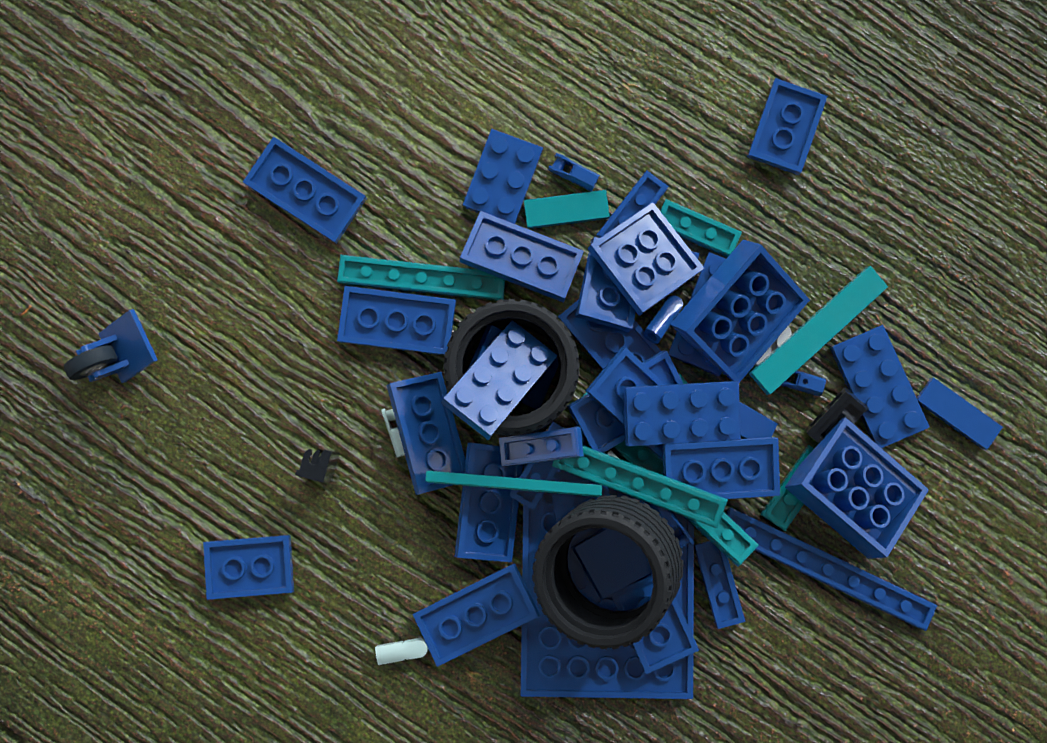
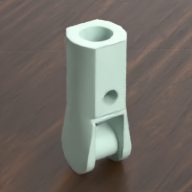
M384 408L382 409V414L396 457L404 456L405 453L398 427L392 429L390 421L395 420L393 409L386 411Z
M424 638L377 645L375 647L377 663L382 665L404 661L405 659L421 658L427 653L428 646Z

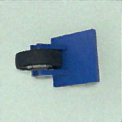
M132 309L99 332L101 340L84 345L79 350H76L77 356L64 364V370L70 380L88 377L89 381L93 382L117 373L121 383H125L158 359L135 310Z

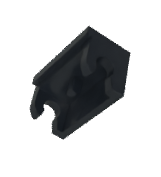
M844 387L807 426L806 432L815 441L820 443L842 418L846 417L854 424L869 407Z
M308 449L304 453L300 469L296 470L295 475L322 483L332 482L340 452L323 450L321 454V451L317 450L310 462L312 449Z

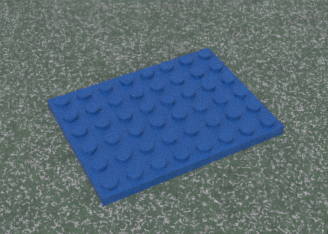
M558 469L551 481L573 483L587 479ZM608 487L609 495H617L620 498L627 496L628 498L639 500V503L649 504L646 501ZM544 492L534 510L523 504L522 579L540 616L522 625L521 697L693 699V653L646 674L633 644L627 647L622 645L619 649L590 648L588 645H581L573 639L570 640L567 638V635L563 632L560 633L557 627L548 621L549 618L542 612L541 604H538V597L534 593L533 587L535 582L532 581L533 563L536 561L534 557L540 542L545 539L544 536L557 524L551 493ZM673 512L694 541V525L683 515ZM679 528L674 530L675 538L683 534ZM689 543L682 548L683 577L675 597L693 635L694 544L691 545ZM584 569L570 572L573 583L585 598L601 608L618 611L611 595L600 599Z

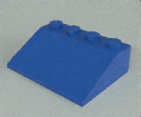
M742 240L670 325L686 342L730 380L740 383L810 299L761 244Z
M846 417L842 418L804 459L785 486L790 493L868 559L888 557L929 491L927 487Z

